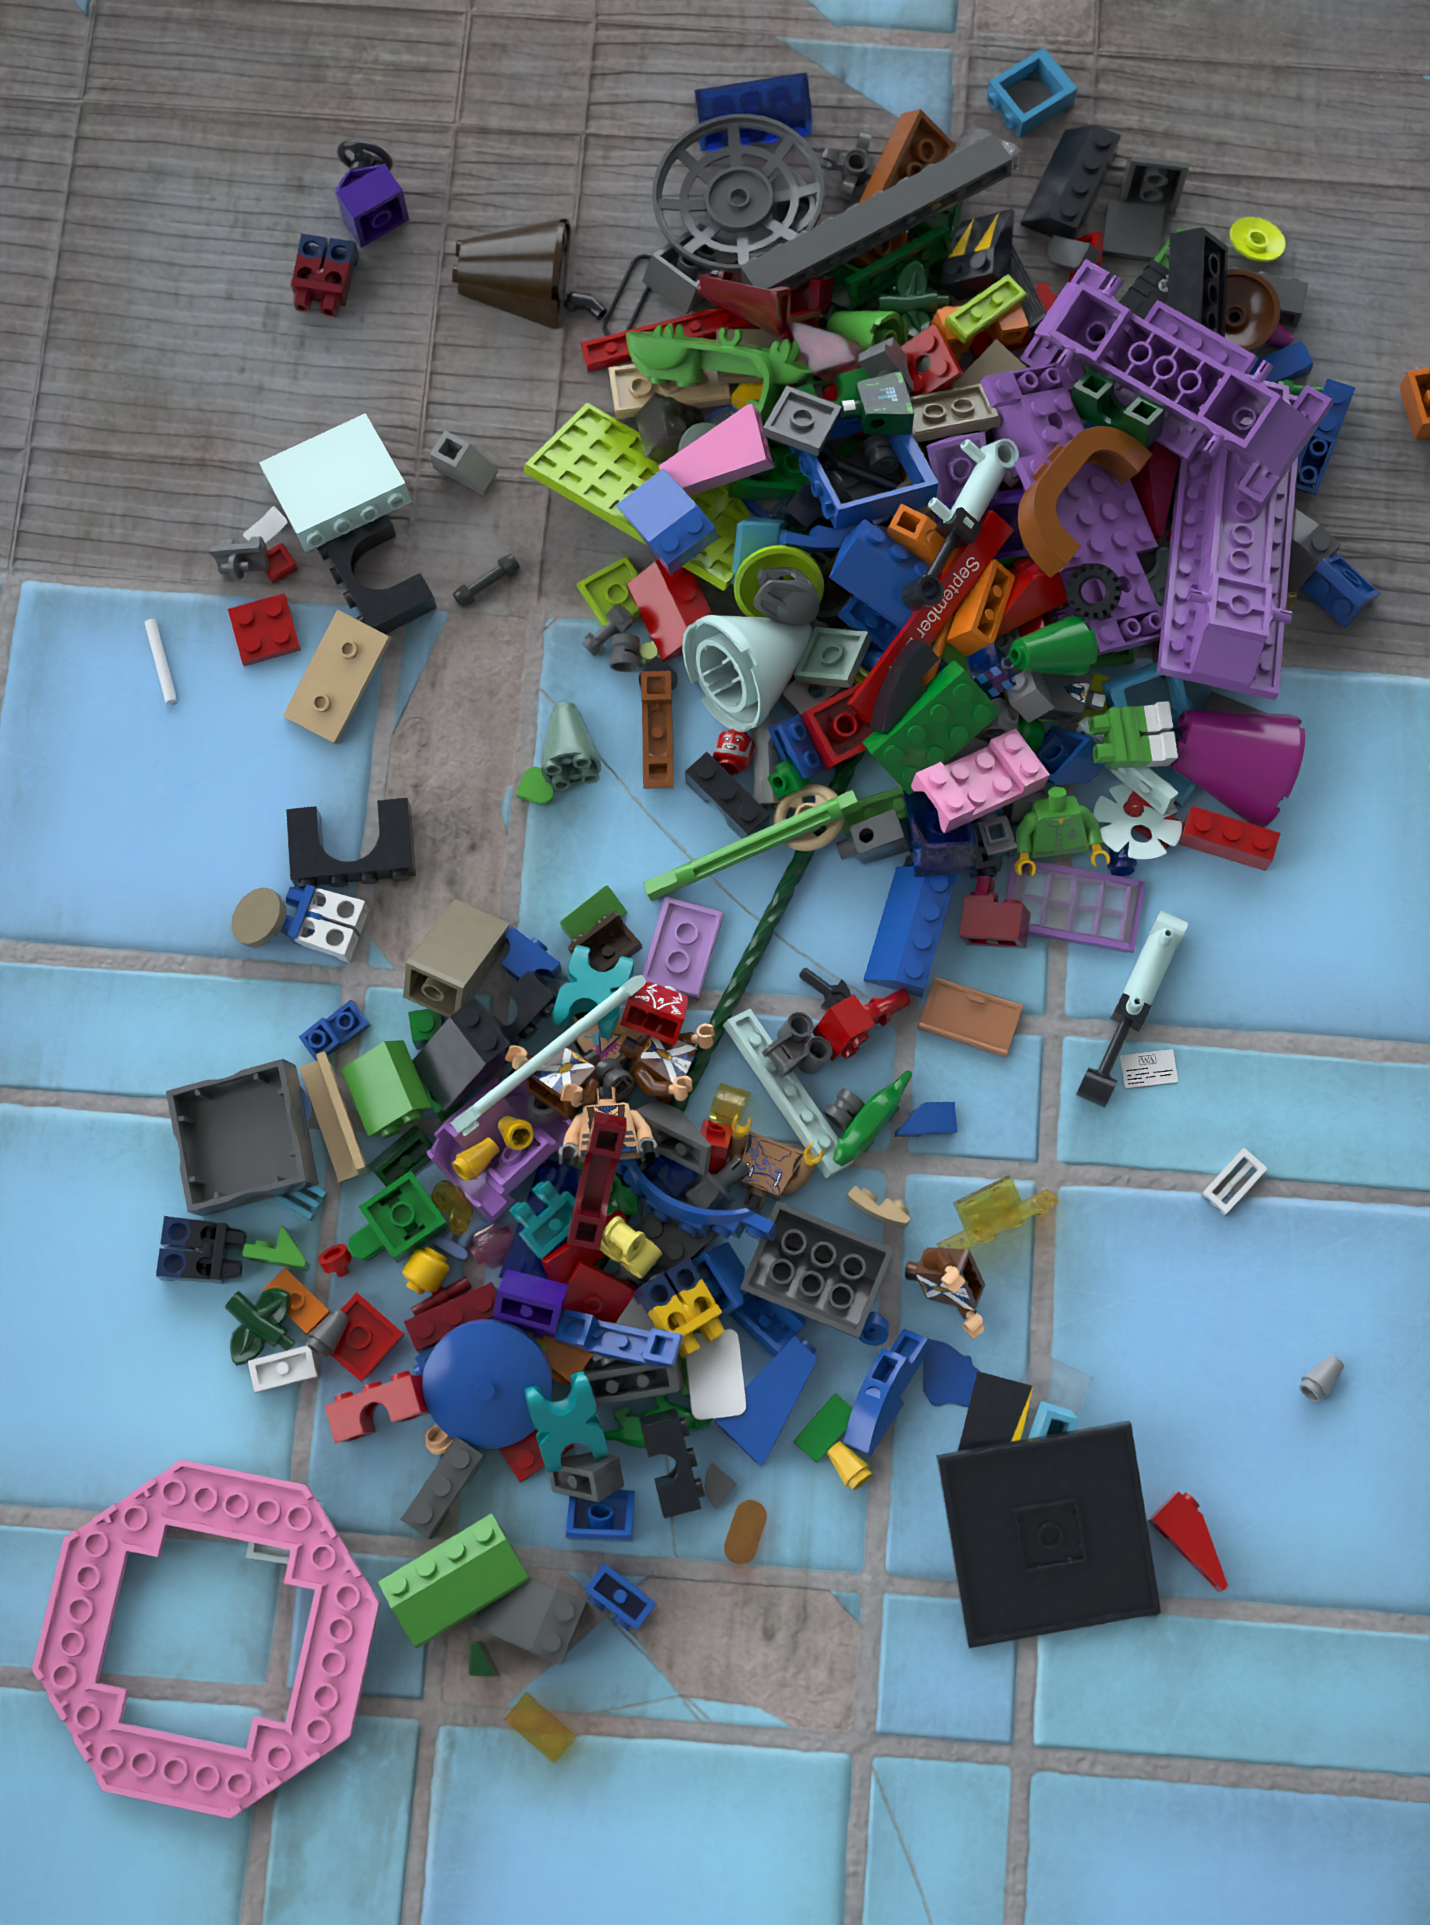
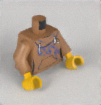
M735 1115L732 1122L733 1133L729 1147V1159L731 1161L737 1155L750 1169L738 1180V1185L749 1189L743 1205L760 1212L766 1196L779 1201L782 1196H791L805 1186L816 1168V1163L823 1158L826 1151L823 1148L819 1156H815L811 1152L814 1142H811L802 1152L751 1132L749 1130L752 1119L749 1117L747 1126L741 1127L737 1124L738 1115Z

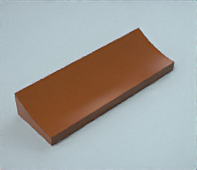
M921 109L902 113L858 204L870 199L878 191H885L891 188L901 179L921 172L927 165L936 164L946 159L954 151L956 144ZM903 232L848 262L863 269L910 243L913 237Z

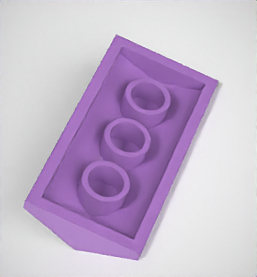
M984 432L948 437L927 445L929 465L939 483L936 498L942 503L957 500L977 464L961 449V444L969 439L980 449L986 445Z

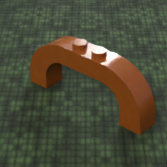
M1096 426L1085 429L1063 447L1058 444L1046 457L1049 463L1046 464L1044 462L1032 474L1035 480L1025 491L1020 501L1018 526L1023 544L1029 555L1050 578L1065 567L1081 547L1068 534L1059 521L1056 504L1060 493L1085 463L1095 464L1104 468L1121 485L1125 484L1142 469L1152 456V453L1136 438L1113 427Z

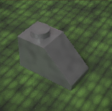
M592 1452L561 1457L562 1469L549 1473L552 1492L600 1502L624 1487L619 1456L611 1454L597 1459L593 1458Z

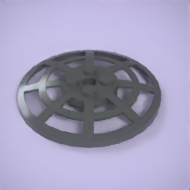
M730 114L699 123L673 142L663 155L656 169L652 188V202L655 218L661 233L679 254L691 262L710 270L741 273V266L750 259L749 253L764 249L780 238L790 241L799 234L789 229L796 217L799 199L815 194L816 204L813 216L806 230L809 231L816 227L824 205L825 185L822 168L815 152L795 130L765 116ZM739 128L762 130L777 135L783 141L774 154L760 147L740 145ZM728 130V147L715 150L702 157L699 161L686 151L690 145L701 138L718 131ZM792 147L797 149L808 163L815 183L798 187L793 172L783 161ZM741 155L757 157L767 161V163L758 171L751 167L742 166ZM730 157L731 167L720 171L715 176L706 169L712 163ZM678 158L690 170L682 183L679 199L662 198L666 176ZM776 169L786 179L789 190L773 192L768 179ZM698 177L707 185L704 199L688 200L690 189ZM737 195H743L747 198L742 204H735L731 201ZM790 201L788 214L782 224L769 217L774 204ZM663 210L681 212L686 228L694 237L684 247L677 242L669 231L664 219ZM689 211H706L712 223L702 232L699 231L693 223ZM760 226L773 233L762 241L750 245L748 243V232ZM721 230L736 233L737 246L724 245L711 239ZM705 245L718 252L738 254V264L711 262L694 255V253Z

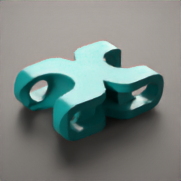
M576 945L568 964L569 983L564 984L560 988L553 1010V1025L564 1028L568 1027L575 1014L592 1011L617 991L619 987L633 977L634 959L622 956L619 958L614 969L607 972H598L589 965L590 948ZM620 1004L598 1021V1037L612 1039L620 1018Z
M580 1371L570 1376L571 1392L567 1398L560 1402H551L544 1399L537 1385L524 1389L533 1425L538 1430L536 1439L548 1474L562 1469L561 1453L565 1447L572 1443L581 1442L588 1445L595 1459L608 1455L605 1436L598 1417L595 1415L597 1409L595 1399L585 1371Z

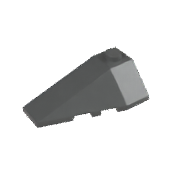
M1295 508L1287 592L1293 597L1317 571L1315 567L1324 558L1337 554L1341 546L1321 525Z

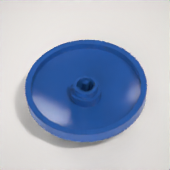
M491 1319L476 1320L462 1324L442 1337L427 1360L422 1383L425 1404L431 1417L440 1429L454 1440L458 1437L471 1447L482 1449H495L512 1445L524 1439L535 1430L525 1398V1388L535 1385L539 1386L544 1399L551 1401L553 1391L551 1366L539 1343L523 1329L504 1321Z

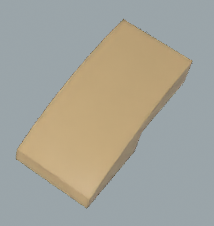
M855 1185L846 1196V1200L854 1207L883 1223L905 1228L911 1220L907 1216L909 1210L900 1201L895 1200L892 1202L887 1197L878 1206L876 1204L878 1199L865 1187L860 1190Z

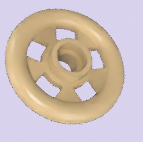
M807 784L801 789L785 795L780 800L775 809L774 824L786 820L789 808L796 809L795 816L838 795L824 785ZM815 796V803H803V797ZM845 816L826 824L827 830L819 836L813 833L819 829L817 828L805 833L801 839L796 837L784 844L798 851H814L823 848L837 837L842 829Z

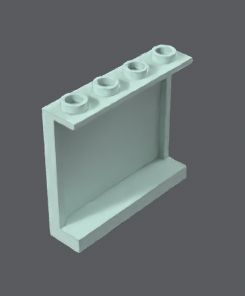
M366 413L259 463L269 486L273 489L305 552L412 502L403 478Z

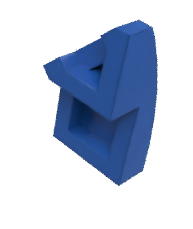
M955 1102L922 1103L909 1114L907 1120L894 1132L895 1137L952 1135L957 1133Z

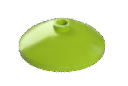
M786 545L769 546L752 553L742 562L735 575L734 596L737 605L747 617L768 618L756 609L753 603L758 590L761 588L757 580V573L761 569L793 567L801 570L814 585L820 604L824 593V579L818 563L803 550ZM784 575L776 580H794V577Z

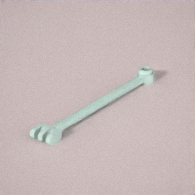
M637 975L629 979L617 991L455 1118L450 1124L457 1133L462 1132L466 1136L480 1125L476 1121L478 1117L624 1000L641 989L646 983L645 978L642 975Z

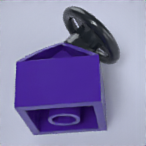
M347 140L342 142L337 148V155L340 161L350 168V171L343 176L335 193L343 223L362 248L409 221V215L403 190L390 172L393 167L391 156L381 147L367 141ZM349 149L355 154L353 160L347 156L346 150ZM363 150L372 152V153L376 154L377 156L371 155L370 153L364 152Z

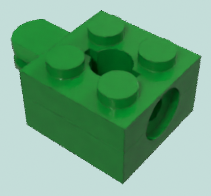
M409 1171L358 1206L369 1224L351 1235L348 1240V1247L351 1254L362 1262L370 1261L387 1249L393 1259L399 1263L411 1255L415 1249L423 1247L450 1227L412 1171Z

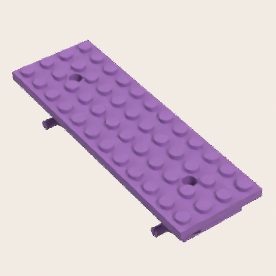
M1264 381L1270 390L1281 395L1282 399L1291 406L1298 398V396L1289 394V386ZM1253 417L1243 418L1239 426H1249L1253 421ZM1206 437L1190 462L1179 456L1157 674L1275 700L1279 695L1284 626L1285 623L1289 624L1292 618V611L1286 610L1298 456L1266 504L1262 506L1237 490L1238 485L1252 466V463L1222 445L1214 457L1210 456V454L1203 451V448H1205L1210 438Z

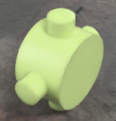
M653 641L651 643H644L642 646L640 645L638 651L640 652L641 664H649L655 656L660 658L657 654L658 649Z

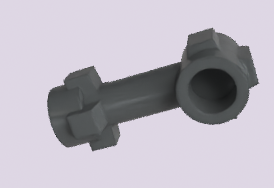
M616 604L606 614L610 621L595 635L589 633L584 637L586 640L582 643L583 646L593 656H596L598 653L601 654L606 649L603 643L617 630L624 633L635 622L631 617L632 614L624 606L621 607L619 604Z

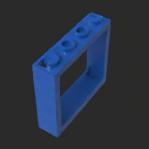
M840 415L827 441L862 432L858 418L842 419ZM912 433L908 435H886L912 485L843 504L840 503L817 457L791 446L789 448L792 454L797 455L802 474L808 476L814 497H818L822 503L824 517L830 519L834 529L838 530L860 524L864 519L871 521L894 515L900 504L916 509L927 506L932 498H936L939 483Z

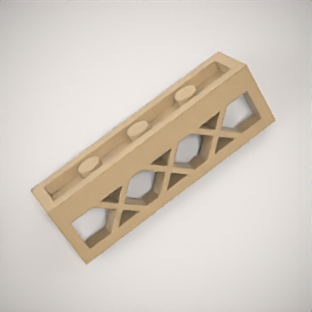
M324 1051L316 1054L318 1061L301 1066L299 1069L338 1181L342 1184L367 1175L370 1171L331 1060Z

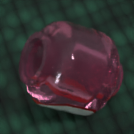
M494 1223L474 1235L473 1241L475 1246L470 1248L478 1265L485 1263L489 1269L493 1270L513 1260L516 1257L515 1249L519 1245L508 1225L503 1227L500 1223Z

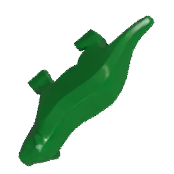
M905 1071L896 1081L878 1091L867 1101L845 1131L843 1138L837 1139L838 1143L833 1154V1160L836 1164L840 1166L846 1165L856 1157H860L861 1152L864 1151L866 1153L882 1128L888 1121H891L900 1109L898 1105L912 1077L911 1071Z
M668 1393L653 1396L657 1407L646 1410L641 1415L629 1416L631 1414L630 1406L614 1411V1420L621 1425L622 1429L604 1431L603 1433L605 1440H614L631 1447L646 1448L639 1417L677 1408L679 1418L686 1417L689 1431L705 1429L713 1418L704 1420L695 1418L692 1414V1409L669 1402Z

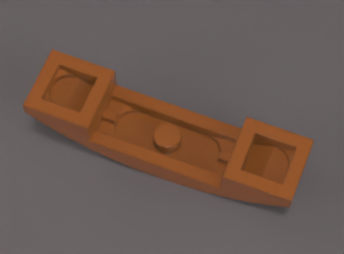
M641 671L643 789L674 788L671 671Z

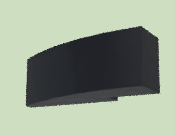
M910 639L889 669L873 709L870 728L873 732L888 734L927 690L920 680L939 660V657L924 641Z

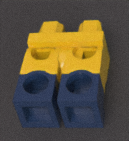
M690 1257L643 1284L632 1293L633 1298L638 1305L641 1304L656 1329L683 1335L678 1351L683 1358L700 1348L692 1334L694 1331L699 1329L708 1343L725 1333L718 1319V1316L723 1312L718 1304H715L711 1293Z

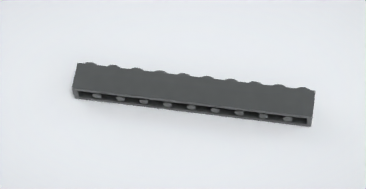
M995 133L987 137H981L965 149L952 152L946 159L936 164H929L921 172L901 179L891 188L876 192L870 199L860 204H853L838 216L829 217L819 226L809 231H802L794 239L774 246L764 255L749 259L741 266L743 284L766 289L789 287L792 292L809 283L810 279L830 272L1011 176L1012 158Z

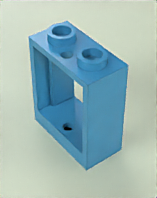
M1042 48L989 81L987 102L993 110H997L1003 117L1006 127L1010 131H1014L1021 138L1074 105L1078 88L1047 50ZM1035 73L1053 96L1024 114L1005 90Z
M1158 662L1102 681L1101 684L1104 695H1106L1108 710L1114 707H1128L1124 693L1125 688L1161 676L1157 674ZM1165 676L1173 709H1170L1173 727L1178 726L1181 713L1187 709L1192 710L1193 704L1189 694L1185 693L1183 682H1186V680Z

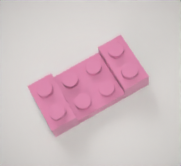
M1015 728L991 739L988 747L945 766L942 762H939L917 772L911 788L913 791H924L938 810L940 827L945 834L1043 789L1050 774Z

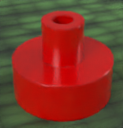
M345 1244L331 1246L319 1256L318 1262L325 1273L336 1272L338 1277H344L349 1273L347 1265L351 1262L352 1255Z

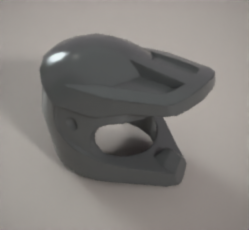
M777 567L758 571L757 580L761 588L758 590L753 601L756 609L768 618L787 625L802 626L816 618L819 612L817 592L812 582L801 570L793 567ZM784 575L794 577V580L787 581L776 579Z

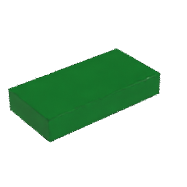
M834 1393L793 1440V1443L814 1462L818 1463L847 1429L853 1408Z

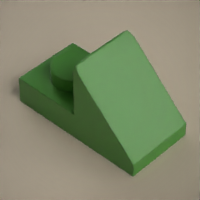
M283 1225L280 1228L276 1249L273 1248V1243L255 1240L254 1245L246 1243L244 1245L242 1256L247 1260L309 1271L310 1269L307 1259Z

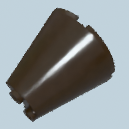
M560 218L457 240L456 257H459L458 265H453L452 282L458 283L459 295L551 329H558L561 307L559 286L563 254L568 251L571 227L569 219Z

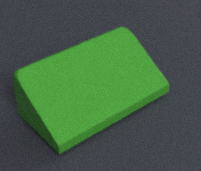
M605 885L560 921V926L573 941L579 934L586 933L592 929L601 917L610 915L614 911H617L623 917L627 911L610 887Z

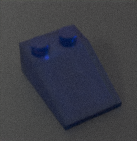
M903 789L914 877L976 872L977 841L972 821L944 834L940 827L938 810L924 791H914L908 795Z

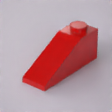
M1179 1491L1173 1493L1147 1521L1218 1592L1224 1591L1228 1584L1204 1517L1197 1510L1200 1507L1199 1503L1187 1492L1183 1495Z

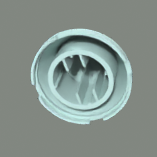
M704 616L689 625L684 633L682 644L683 658L691 684L696 681L699 682L706 697L701 699V702L716 720L729 729L746 732L763 723L795 673L813 629L810 624L802 626L787 625L764 617Z

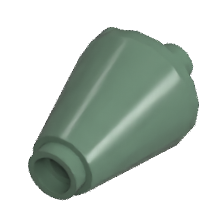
M569 702L559 703L553 708L541 760L542 776L548 782H551L556 790H565L572 785L595 783L599 780V772L601 771L599 754L581 713L575 704Z

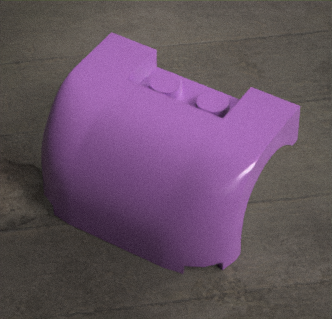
M496 1076L437 1130L434 1134L437 1140L432 1149L427 1151L429 1158L449 1181L491 1223L515 1203L509 1193L514 1188L520 1186L524 1179L538 1166L542 1165L553 1152L559 1155V1149L564 1143L565 1134L572 1123L571 1119L568 1120L562 1115L547 1123H539L532 1120L528 1113V1100L532 1095L526 1091L524 1080L478 1117L476 1121L480 1125L466 1136L462 1132L457 1133L450 1123L509 1076L503 1079ZM511 1116L529 1122L534 1131L531 1144L521 1150L510 1149L505 1144L498 1129V1123L501 1118ZM487 1137L491 1138L499 1147L500 1152L494 1156L477 1180L464 1181L452 1166V1162L456 1160V1155L484 1141Z

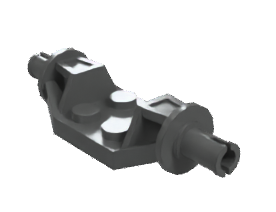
M735 1155L717 1175L715 1173L711 1175L709 1172L706 1175L701 1174L695 1177L691 1184H687L688 1181L678 1185L668 1196L694 1207L709 1209L722 1193L723 1197L714 1210L728 1211L731 1203L735 1201L729 1194L731 1192L729 1188L750 1169ZM680 1189H685L680 1195H675ZM649 1213L633 1230L644 1233L645 1237L661 1250L662 1256L656 1262L658 1265L650 1269L643 1279H640L629 1272L621 1262L617 1261L619 1268L612 1275L629 1284L637 1282L642 1286L689 1257L693 1261L719 1235L711 1230L713 1228L711 1226L706 1237L696 1233L695 1237H692L678 1229L679 1224L668 1220L667 1224L650 1216Z

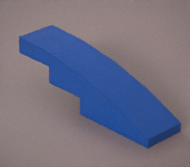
M859 524L841 528L840 530L818 525L810 530L809 536L786 532L779 537L778 545L792 546L804 552L836 553L840 550L844 538ZM872 524L886 534L888 527Z

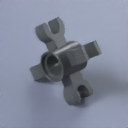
M861 132L856 149L848 151L845 156L839 154L834 149L825 148L821 168L841 172V177L844 181L839 198L841 201L850 203L855 187L862 185L865 180L869 181L876 168L875 165L870 164V158L867 154L871 135ZM851 166H857V167H859L860 169H859V170H855V169L851 168Z

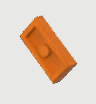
M286 1267L263 1289L265 1291L271 1288H281L290 1294L291 1311L288 1316L306 1334L314 1330L331 1313Z

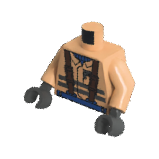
M599 1087L596 1089L597 1105H586L583 1107V1113L575 1116L565 1134L564 1143L559 1149L560 1165L563 1164L565 1158H572L573 1166L578 1165V1157L580 1163L583 1162L594 1112L597 1111L626 1117L627 1129L620 1160L640 1158L641 1161H645L644 1154L647 1152H654L656 1158L659 1157L657 1143L653 1139L651 1128L638 1111L630 1110L628 1103H616L614 1087Z

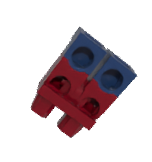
M301 233L294 274L291 281L294 293V306L297 311L309 312L312 301L321 302L320 311L322 314L336 317L340 306H346L352 273L359 259L355 242L330 238L328 244L327 237ZM310 243H315V244H317L318 246H313V245H309V244H310ZM337 248H344V249H346L347 251H345V250H338Z

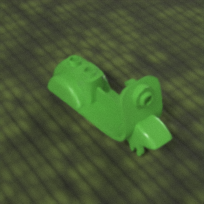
M669 323L666 326L664 333H662V325H658L654 332H626L630 357L639 372L645 377H650L651 383L667 384V380L677 381V386L692 388L694 383L703 381V369L751 375L764 379L760 400L752 399L747 401V405L753 404L760 412L763 426L786 386L801 382L816 371L797 361L801 349L799 340L793 342L792 350L788 339H784L781 346L779 341H774L771 348L740 343L743 339V331L741 329L735 330V337L733 340H730L727 335L728 328H721L719 331L720 340L685 336L684 328L681 324L677 325L676 334L674 335L673 323Z

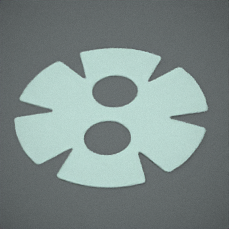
M1126 784L1117 785L1109 789L1117 803L1104 796H1100L1097 800L1093 815L1099 822L1111 823V825L1100 828L1103 842L1115 852H1119L1129 842V858L1153 859L1167 853L1158 839L1173 847L1178 843L1182 832V822L1164 819L1178 813L1174 804L1164 815L1160 814L1156 809L1144 806L1143 815L1131 817L1123 809L1124 803L1128 801V797L1133 792ZM1136 825H1144L1151 830L1152 838L1145 843L1137 842L1131 836V829Z

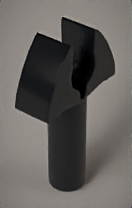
M803 968L799 973V977L824 995L825 1001L822 1003L821 1008L826 1011L837 1004L833 999V995H842L845 999L851 996L850 990L843 979L840 980L838 985H830L808 968Z

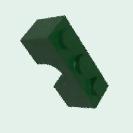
M1090 369L1072 389L1071 400L1079 417L1095 426L1113 427L1124 431L1136 438L1148 449L1162 434L1165 407L1141 395L1129 407L1123 405L1115 395V382Z

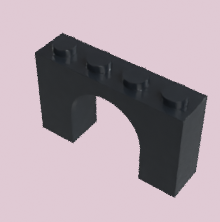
M387 514L316 547L323 561L329 559L333 567L329 571L337 585L342 583L345 587L346 592L342 594L349 608L353 609L356 607L360 616L356 617V619L385 635L437 608L435 598L421 573L393 587L380 590L368 588L354 577L356 564L363 554L396 537L393 524Z
M408 797L377 800L379 838L377 844L365 857L348 862L334 859L324 851L321 814L317 806L286 809L290 879L294 886L305 889L306 884L318 888V885L330 884L331 887H344L348 885V882L360 881L361 884H375L378 882V879L388 878L391 881L399 882L408 880L409 876H416L412 812Z

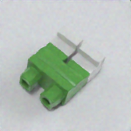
M1169 701L1139 707H1114L1104 714L1093 716L1088 720L1089 733L1091 735H1104L1105 744H1096L1093 747L1094 763L1108 764L1109 769H1118L1119 767L1169 766L1178 758L1174 731H1170L1173 728Z

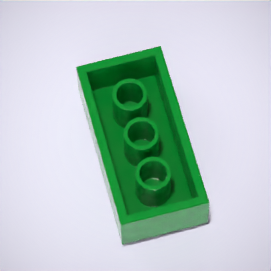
M955 660L949 663L924 686L927 690L888 734L873 732L862 742L873 757L908 795L914 792L911 784L917 772L939 762H942L944 765L1002 713Z

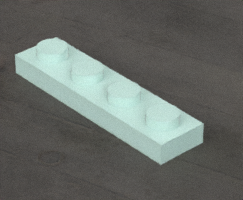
M1088 716L1079 723L1076 732L1092 737L1096 744H1105L1104 735H1091L1089 733L1088 720L1090 718ZM1105 765L1108 770L1160 814L1164 815L1171 809L1178 792L1169 782L1153 772L1150 767H1119L1118 769H1109V765Z

